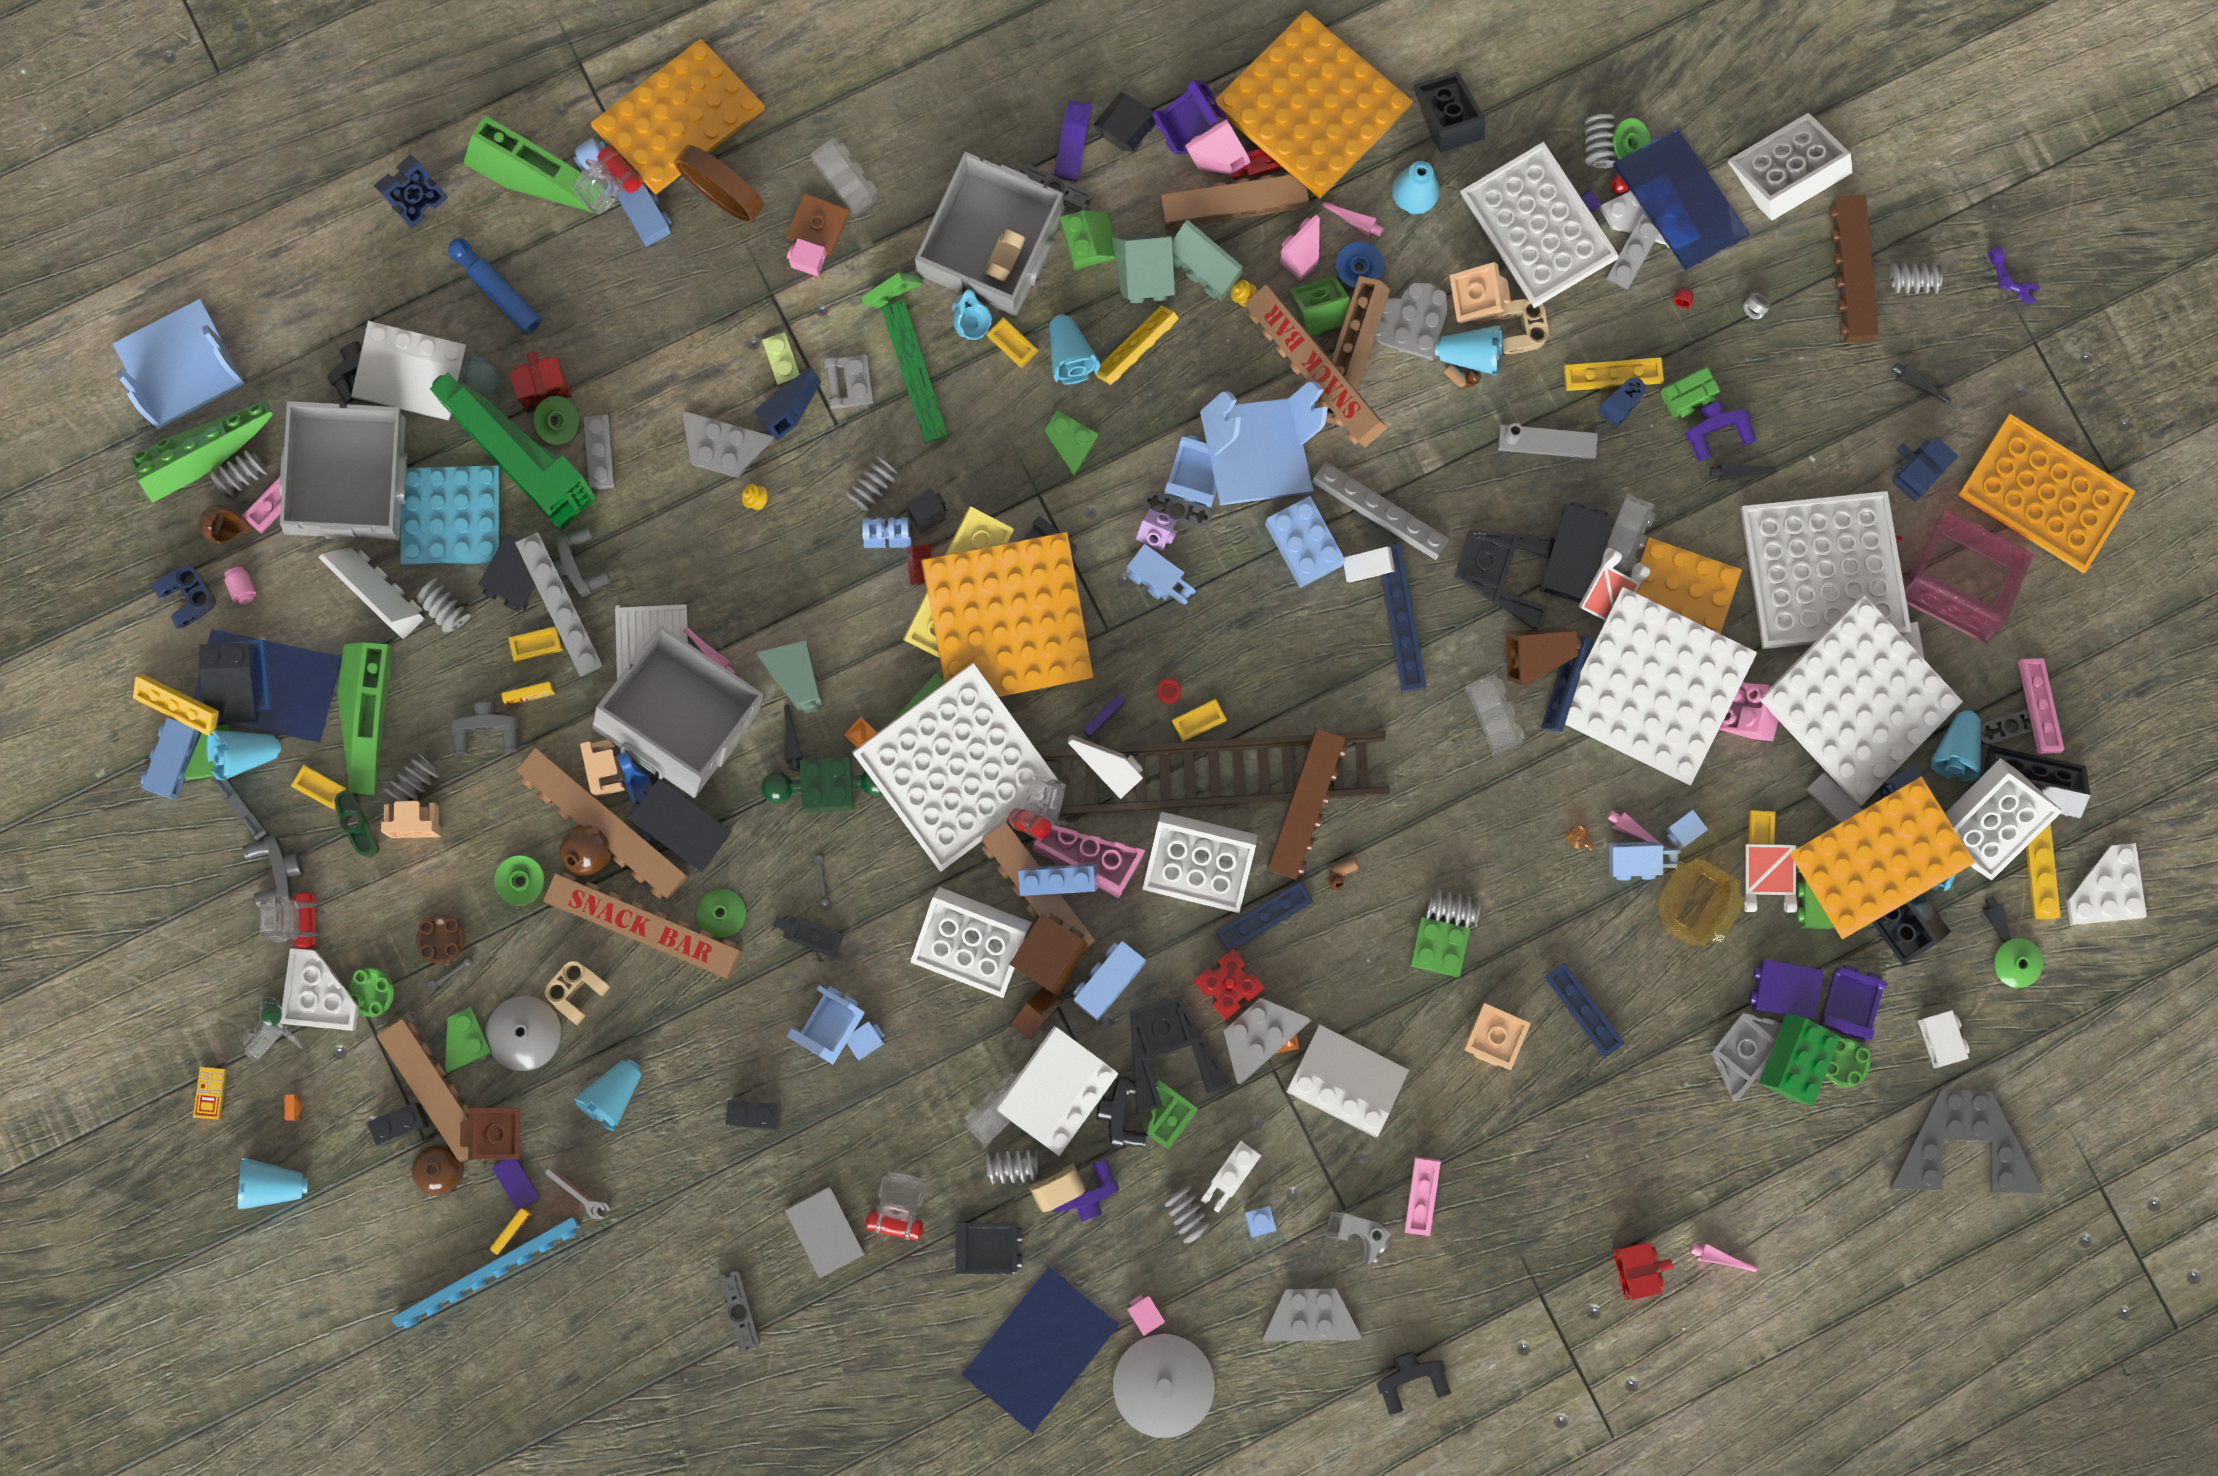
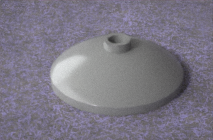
M517 996L501 1003L491 1014L486 1027V1041L492 1056L503 1066L516 1071H530L545 1065L557 1052L562 1037L561 1023L554 1009L543 1000L532 996ZM519 1028H524L525 1034L522 1037L517 1035Z

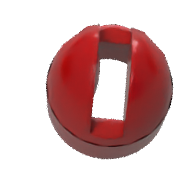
M1617 173L1611 181V190L1617 194L1625 193L1632 186L1620 173Z
M1685 287L1679 288L1674 295L1673 303L1682 308L1691 307L1694 299L1692 290L1689 289L1687 291Z

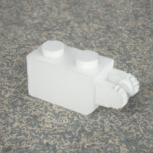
M1240 1141L1211 1181L1212 1185L1201 1201L1206 1203L1213 1196L1215 1189H1220L1225 1194L1215 1204L1214 1210L1219 1212L1229 1197L1235 1194L1261 1155Z

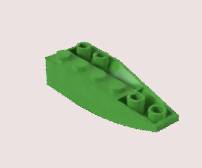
M485 115L471 136L464 165L504 188L598 215L602 213L612 197L611 192L578 170Z
M267 401L256 403L248 408L170 438H164L155 446L137 452L130 460L137 480L151 502L153 503L199 479L237 452L273 416Z
M361 642L345 644L343 646L338 685V702L349 791L352 794L376 795L394 651L388 644Z

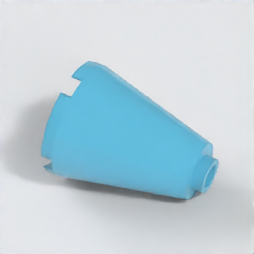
M1425 161L1413 163L1401 171L1393 181L1392 197L1396 205L1400 209L1408 211V213L1423 214L1431 210L1439 198V182L1432 166Z
M1065 314L1055 316L1049 323L1052 375L1057 383L1058 380H1061L1062 384L1065 385L1089 379L1088 374L1093 370L1095 374L1100 368L1099 359L1072 317Z
M1491 326L1441 336L1440 341H1436L1435 355L1440 356V361L1498 375L1501 363H1497V360L1502 355L1501 326Z
M1964 710L1956 714L1931 759V769L1937 775L1950 780L1952 776L1960 777L1959 782H1971L1979 778L1981 773V720L1976 713Z
M215 730L211 731L213 735L207 737L208 762L213 761L215 769H211V771L218 780L228 779L272 761L281 752L280 742L272 734Z
M628 1059V1061L621 1060L578 1094L574 1099L576 1105L591 1119L603 1120L600 1124L601 1126L614 1131L640 1080V1066L631 1059Z
M242 1158L238 1209L301 1199L302 1193L307 1194L308 1178H303V1173L249 1158Z

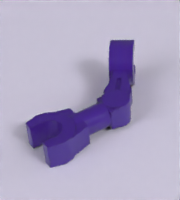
M2001 246L1987 252L1990 262L1995 265L1999 287L2016 292L2017 296L2026 303L2032 304L2035 302L2036 298L2029 296L2028 291L2038 292L2040 286L2027 282L2020 284L2009 277L2003 262L2004 252Z

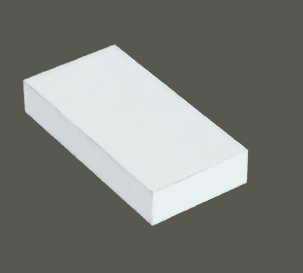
M1388 546L1344 557L1347 582H1354L1395 571L1391 547Z

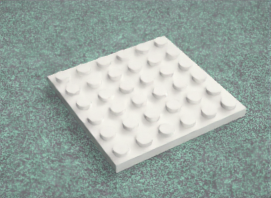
M1888 491L1741 507L1762 649L1814 644L1861 595H1865L1901 635L1910 634L1911 626Z
M1622 587L1581 670L1580 680L1565 725L1691 786L1757 652Z
M1861 595L1759 699L1851 799L1860 806L1874 794L1883 782L1963 702L1865 595Z
M974 663L969 664L852 751L853 755L940 872L980 843L984 837L1000 825L1007 822V818L1012 810L1017 808L1024 810L1060 783Z

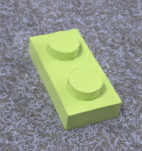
M784 332L762 340L778 387L788 384L799 375L786 333Z

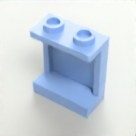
M1181 436L1180 445L1164 494L1204 505L1211 510L1217 488L1207 443L1201 442V439L1196 436Z
M819 985L816 990L821 992L823 996L801 1033L791 1028L786 1037L834 1064L865 1012L857 1008L858 1002L846 995L842 999L840 997L842 993L831 986L825 989Z

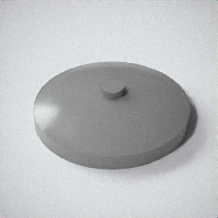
M1172 1334L1151 1335L1134 1343L1120 1358L1113 1377L1114 1399L1120 1413L1136 1430L1153 1437L1170 1438L1190 1431L1204 1419L1214 1397L1215 1380L1208 1359L1192 1342Z

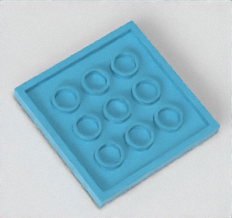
M499 465L407 468L405 504H401V565L489 564L501 544Z

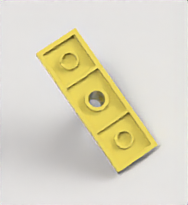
M969 506L945 555L1006 544L1014 529ZM926 591L903 640L939 658Z

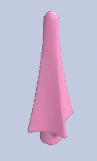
M1323 202L1325 208L1349 222L1368 238L1371 233L1379 237L1381 236L1384 228L1377 225V218Z
M686 627L684 629V632L703 654L731 673H736L730 667L732 665L730 660L706 644L689 628Z
M1612 810L1607 817L1608 820L1615 823L1612 827L1613 829L1629 834L1644 842L1658 841L1625 812L1619 815Z
M1701 1243V1246L1696 1244L1691 1246L1690 1253L1697 1255V1260L1730 1265L1753 1272L1758 1270L1756 1266L1736 1259L1707 1243Z

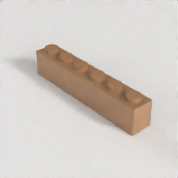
M1289 172L1280 177L1266 175L1261 177L1260 180L1254 181L1241 179L1236 181L1235 184L1226 185V183L1221 182L1209 188L1194 186L1189 188L1188 191L1182 192L1169 190L1161 195L1160 199L1165 230L1181 228L1187 220L1193 225L1304 209L1308 207L1309 202L1306 186Z
M1362 276L1358 278L1332 358L1334 364L1356 390H1358L1390 289L1382 281ZM1318 401L1316 408L1323 407L1321 403ZM1329 407L1327 409L1326 423L1338 425L1332 418L1334 412Z
M1006 822L982 839L984 846L981 849L989 860L994 857L999 864L996 869L1004 879L1009 877L1014 884L1011 889L1019 899L1024 897L1029 904L1026 909L1034 919L1040 917L1041 914L1049 917L1052 913L1064 921L1061 926L1067 930L1073 927L1084 934L1082 939L1088 943L1085 951L1096 943L1061 894L1020 896L1018 871L1024 867H1039V865Z
M401 1019L378 1034L377 1037L458 1161L464 1162L468 1159V1147H460V1123L469 1120V1106L467 1104L462 1105L458 1099L461 1096L460 1092L453 1083L449 1085L445 1079L447 1075L445 1069L439 1062L435 1064L431 1058V1055L434 1053L426 1042L422 1043L417 1035L420 1032L412 1021L408 1023L407 1020Z

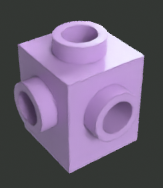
M1149 509L1142 521L1136 540L1147 544L1150 548L1163 551L1166 544H1172L1177 531L1173 530L1177 520L1170 518L1167 514Z

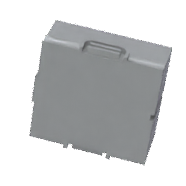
M964 152L916 255L915 274L961 294L966 290H972L978 301L1017 317L1031 285L1035 287L1036 278H1039L1051 247L1054 246V240L1052 239L1060 224V217L1065 213L1063 193L1050 187L1044 188L1043 184L1029 179L1028 175L1002 164L1000 167L986 160L981 161L979 157ZM1008 229L1025 237L1026 240L1006 282L1002 283L984 274L983 269L1001 231Z
M287 401L285 444L282 448L280 471V526L282 527L283 534L325 536L326 539L357 540V538L399 540L401 504H405L406 459H408L407 453H404L406 419L405 416H402L399 407L347 404V408H341L340 404Z
M660 625L630 664V670L626 668L597 705L592 729L620 747L621 753L628 750V756L630 755L631 759L653 774L658 771L659 779L662 780L664 777L695 798L718 766L721 767L738 745L739 738L759 713L764 694Z

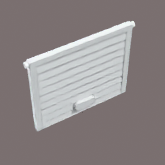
M686 604L621 608L620 605L615 606L617 680L626 668L630 670L631 662L660 625L688 643V635L684 632V629L688 628Z

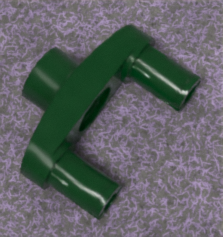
M349 791L339 792L334 802L340 818V826L344 829L355 851L366 857H373V854L377 855L379 853V846L374 840L358 799ZM357 816L359 819L358 825L355 828H349L348 822L350 818Z

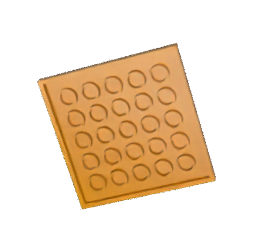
M1306 10L1215 99L1226 118L1320 199L1413 104L1409 97Z
M1067 532L921 560L944 683L971 663H974L998 697L1093 678Z

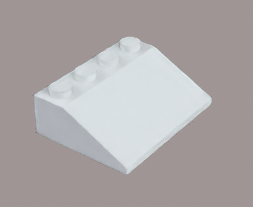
M1809 113L1728 160L1729 165L1756 205L1771 220L1852 174L1851 153Z
M368 321L351 398L389 407H399L402 410L449 421V411L438 401L429 388L433 386L432 383L438 376L445 375L447 372L458 382L466 345Z
M352 547L323 553L318 557L402 639H405L425 619L419 614L422 609L413 600L407 602L402 597L405 592L396 583L390 585L385 581L388 576L378 566L373 569L368 564L371 559L361 549L356 552Z
M1073 735L1068 738V743L1120 799L1143 779L1141 765L1131 755L1127 758L1122 753Z
M2000 758L1945 815L1975 863L1971 866L1992 880L2062 810L2024 775Z
M1161 812L1142 890L1239 913L1258 835Z
M939 887L929 906L911 963L1004 998L1015 970L1009 963L1028 936L1032 922Z
M1319 1024L1286 1092L1376 1138L1380 1134L1409 1070Z
M1054 1026L995 1109L1042 1145L1060 1156L1118 1073Z

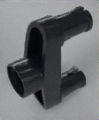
M359 341L347 344L339 351L344 361L327 375L331 386H335L345 404L356 400L351 398L353 388L348 378L357 373L362 351Z
M1119 1076L1112 1098H1101L1099 1100L1096 1120L1109 1122V1139L1112 1147L1122 1148V1145L1144 1148L1146 1133L1124 1130L1123 1121L1126 1097L1128 1095L1135 1096L1134 1080H1130V1077Z
M1414 1351L1393 1358L1397 1371L1376 1383L1379 1394L1383 1395L1389 1415L1403 1411L1396 1389L1398 1385L1427 1375V1377H1430L1437 1398L1451 1394L1444 1373L1446 1368L1443 1360L1418 1363Z

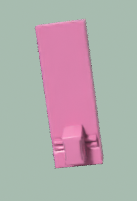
M1416 1156L1414 1158L1404 1227L1405 1233L1430 1236L1441 1163L1438 1159Z

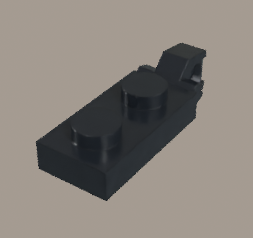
M791 916L789 921L776 917L773 925L774 928L784 931L783 938L788 939V941L834 959L844 937L841 933L799 917Z

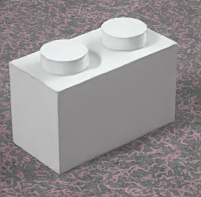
M1953 1010L1918 1020L1933 1068L1969 1059L1967 1055L1969 1047L1966 1040L1961 1037L1959 1031L1961 1023L1958 1016L1954 1015Z

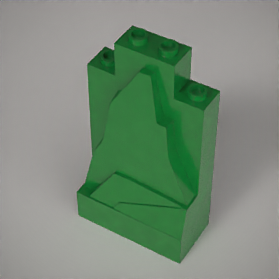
M448 372L445 375L438 376L433 381V386L429 389L438 401L560 532L597 500L583 476L563 455L559 457L537 445L480 393L466 383L461 386Z

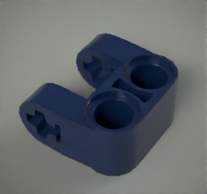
M1635 377L1628 379L1601 405L1598 413L1616 429L1639 404L1646 389L1644 382ZM1632 391L1635 392L1631 395V397L1627 394L1631 393Z
M190 566L180 567L157 580L152 585L158 598H164L181 589L189 604L170 616L177 629L184 628L211 611L216 604L215 596L203 576ZM190 574H194L193 581L190 584H185V578ZM206 594V601L201 605H197L198 597Z

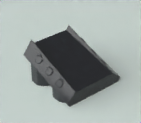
M1120 92L1093 125L1103 138L1121 150L1135 152L1141 146L1143 138L1155 127V119L1152 115L1153 111L1129 95Z

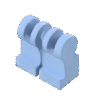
M902 517L901 519L889 518L887 528L885 519L877 518L872 520L870 518H863L864 548H886V539H889L890 548H912V523L909 517Z

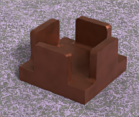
M469 1108V1120L460 1123V1147H468V1159H520V1108Z

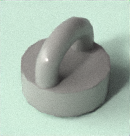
M1755 292L1751 293L1743 304L1744 312L1752 319H1761L1771 307L1770 302L1764 296Z

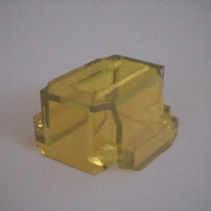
M1698 857L1690 863L1678 862L1654 904L1660 912V929L1691 947L1698 945L1703 948L1709 942L1722 943L1746 900L1739 892L1741 882ZM1703 874L1717 882L1718 885L1693 929L1675 919L1700 875Z

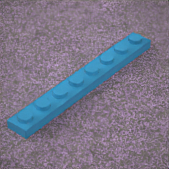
M572 1217L478 1269L392 1317V1321L396 1327L404 1325L405 1329L419 1322L417 1317L425 1313L430 1316L441 1310L440 1305L449 1300L450 1303H454L464 1297V1291L470 1288L475 1291L487 1284L485 1280L494 1275L495 1278H498L508 1273V1267L516 1262L518 1266L532 1259V1253L538 1250L540 1253H543L553 1248V1242L562 1237L563 1241L573 1237L577 1234L576 1229L581 1227L577 1218Z

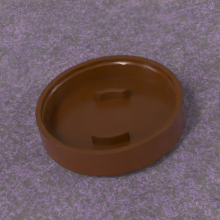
M686 145L674 160L676 169L697 191L731 216L743 222L752 223L764 208L762 199L747 182L724 163L704 150L693 145Z

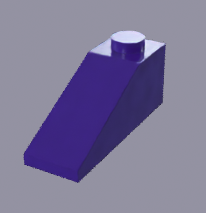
M1068 100L1054 171L1055 177L1078 181L1092 116V104Z

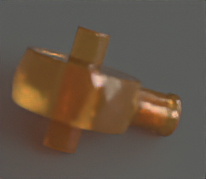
M1575 825L1567 830L1566 838L1573 848L1585 847L1588 851L1593 849L1594 844L1589 842L1587 831L1582 826Z

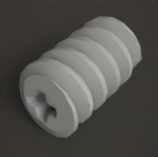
M1599 114L1585 120L1587 128L1585 130L1587 137L1585 144L1588 146L1585 149L1587 155L1585 162L1591 167L1612 168L1616 165L1615 161L1609 160L1616 156L1615 152L1609 151V149L1614 148L1613 142H1609L1614 136V133H1609V131L1616 128L1614 124L1609 123L1615 120L1614 115Z
M1892 263L1890 266L1889 285L1895 288L1896 294L1900 293L1901 287H1904L1906 294H1909L1911 287H1914L1915 294L1919 293L1921 287L1924 288L1925 294L1929 293L1930 287H1933L1934 293L1938 294L1942 285L1943 267L1941 263L1938 266L1935 263H1930L1928 267L1925 263H1920L1918 267L1915 263H1911L1909 266L1906 263H1901L1899 267L1896 263Z
M245 450L244 460L236 456V465L228 461L229 470H225L220 466L219 476L213 472L210 473L214 483L225 497V492L230 496L235 495L233 487L240 491L243 490L242 481L250 485V476L258 480L260 478L258 471L265 475L268 473L267 468L254 450L253 454Z
M879 456L875 457L877 465L872 463L868 465L870 472L862 471L864 480L861 478L855 479L858 487L849 485L848 489L851 494L845 492L857 506L866 511L870 510L866 504L867 502L876 503L873 497L874 494L879 497L883 496L880 491L881 487L886 490L889 489L886 483L887 480L893 483L896 482L893 477L894 473L897 474L896 471Z
M435 578L420 590L416 600L419 604H423L424 610L429 611V615L432 618H436L435 622L438 625H442V630L448 633L465 624L471 615L469 613L464 616L461 615L465 608L461 606L456 609L455 606L458 600L454 599L449 602L452 593L442 594L446 586L443 584L436 587L439 579Z
M417 753L420 761L410 760L413 768L404 767L406 776L397 774L399 783L390 782L393 788L392 791L384 788L396 801H409L408 798L417 800L418 795L415 791L425 792L422 783L431 785L432 781L429 776L439 777L436 768L420 753Z
M1437 889L1434 895L1431 893L1426 918L1429 919L1432 913H1435L1436 921H1439L1442 915H1445L1446 923H1449L1452 917H1454L1457 926L1463 919L1465 920L1466 928L1469 927L1471 922H1474L1476 928L1481 909V899L1476 898L1472 904L1471 897L1467 895L1462 902L1461 894L1457 893L1454 899H1452L1451 892L1447 891L1444 897H1442V890Z
M1037 1149L1034 1157L1031 1156L1029 1150L1025 1151L1024 1157H1021L1019 1150H1016L1014 1158H1011L1009 1151H1006L1002 1159L998 1151L995 1152L993 1159L986 1152L987 1177H989L992 1184L996 1183L997 1177L1000 1178L1002 1184H1005L1007 1176L1010 1177L1012 1183L1016 1182L1017 1176H1020L1021 1181L1024 1183L1028 1175H1030L1032 1182L1036 1181L1038 1175Z
M1190 1185L1168 1196L1169 1200L1165 1203L1166 1207H1174L1169 1213L1170 1216H1179L1174 1221V1224H1183V1227L1178 1231L1179 1234H1188L1183 1240L1184 1243H1190L1212 1232L1205 1231L1210 1225L1209 1222H1201L1205 1213H1196L1201 1205L1191 1203L1196 1198V1195H1187L1191 1189Z

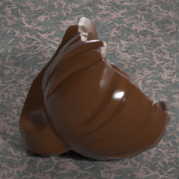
M222 505L207 507L202 512L199 521V530L203 537L215 544L225 543L235 536L247 535L254 530V527L244 517L238 516L233 510Z

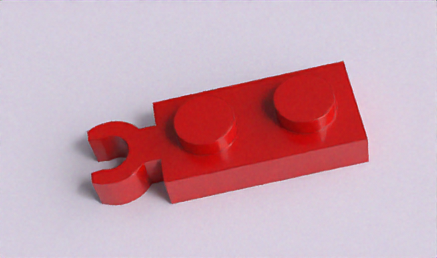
M1259 148L1247 152L1246 154L1251 163L1239 169L1238 172L1231 174L1233 180H1239L1244 174L1248 173L1250 179L1283 169L1284 167L1263 149Z

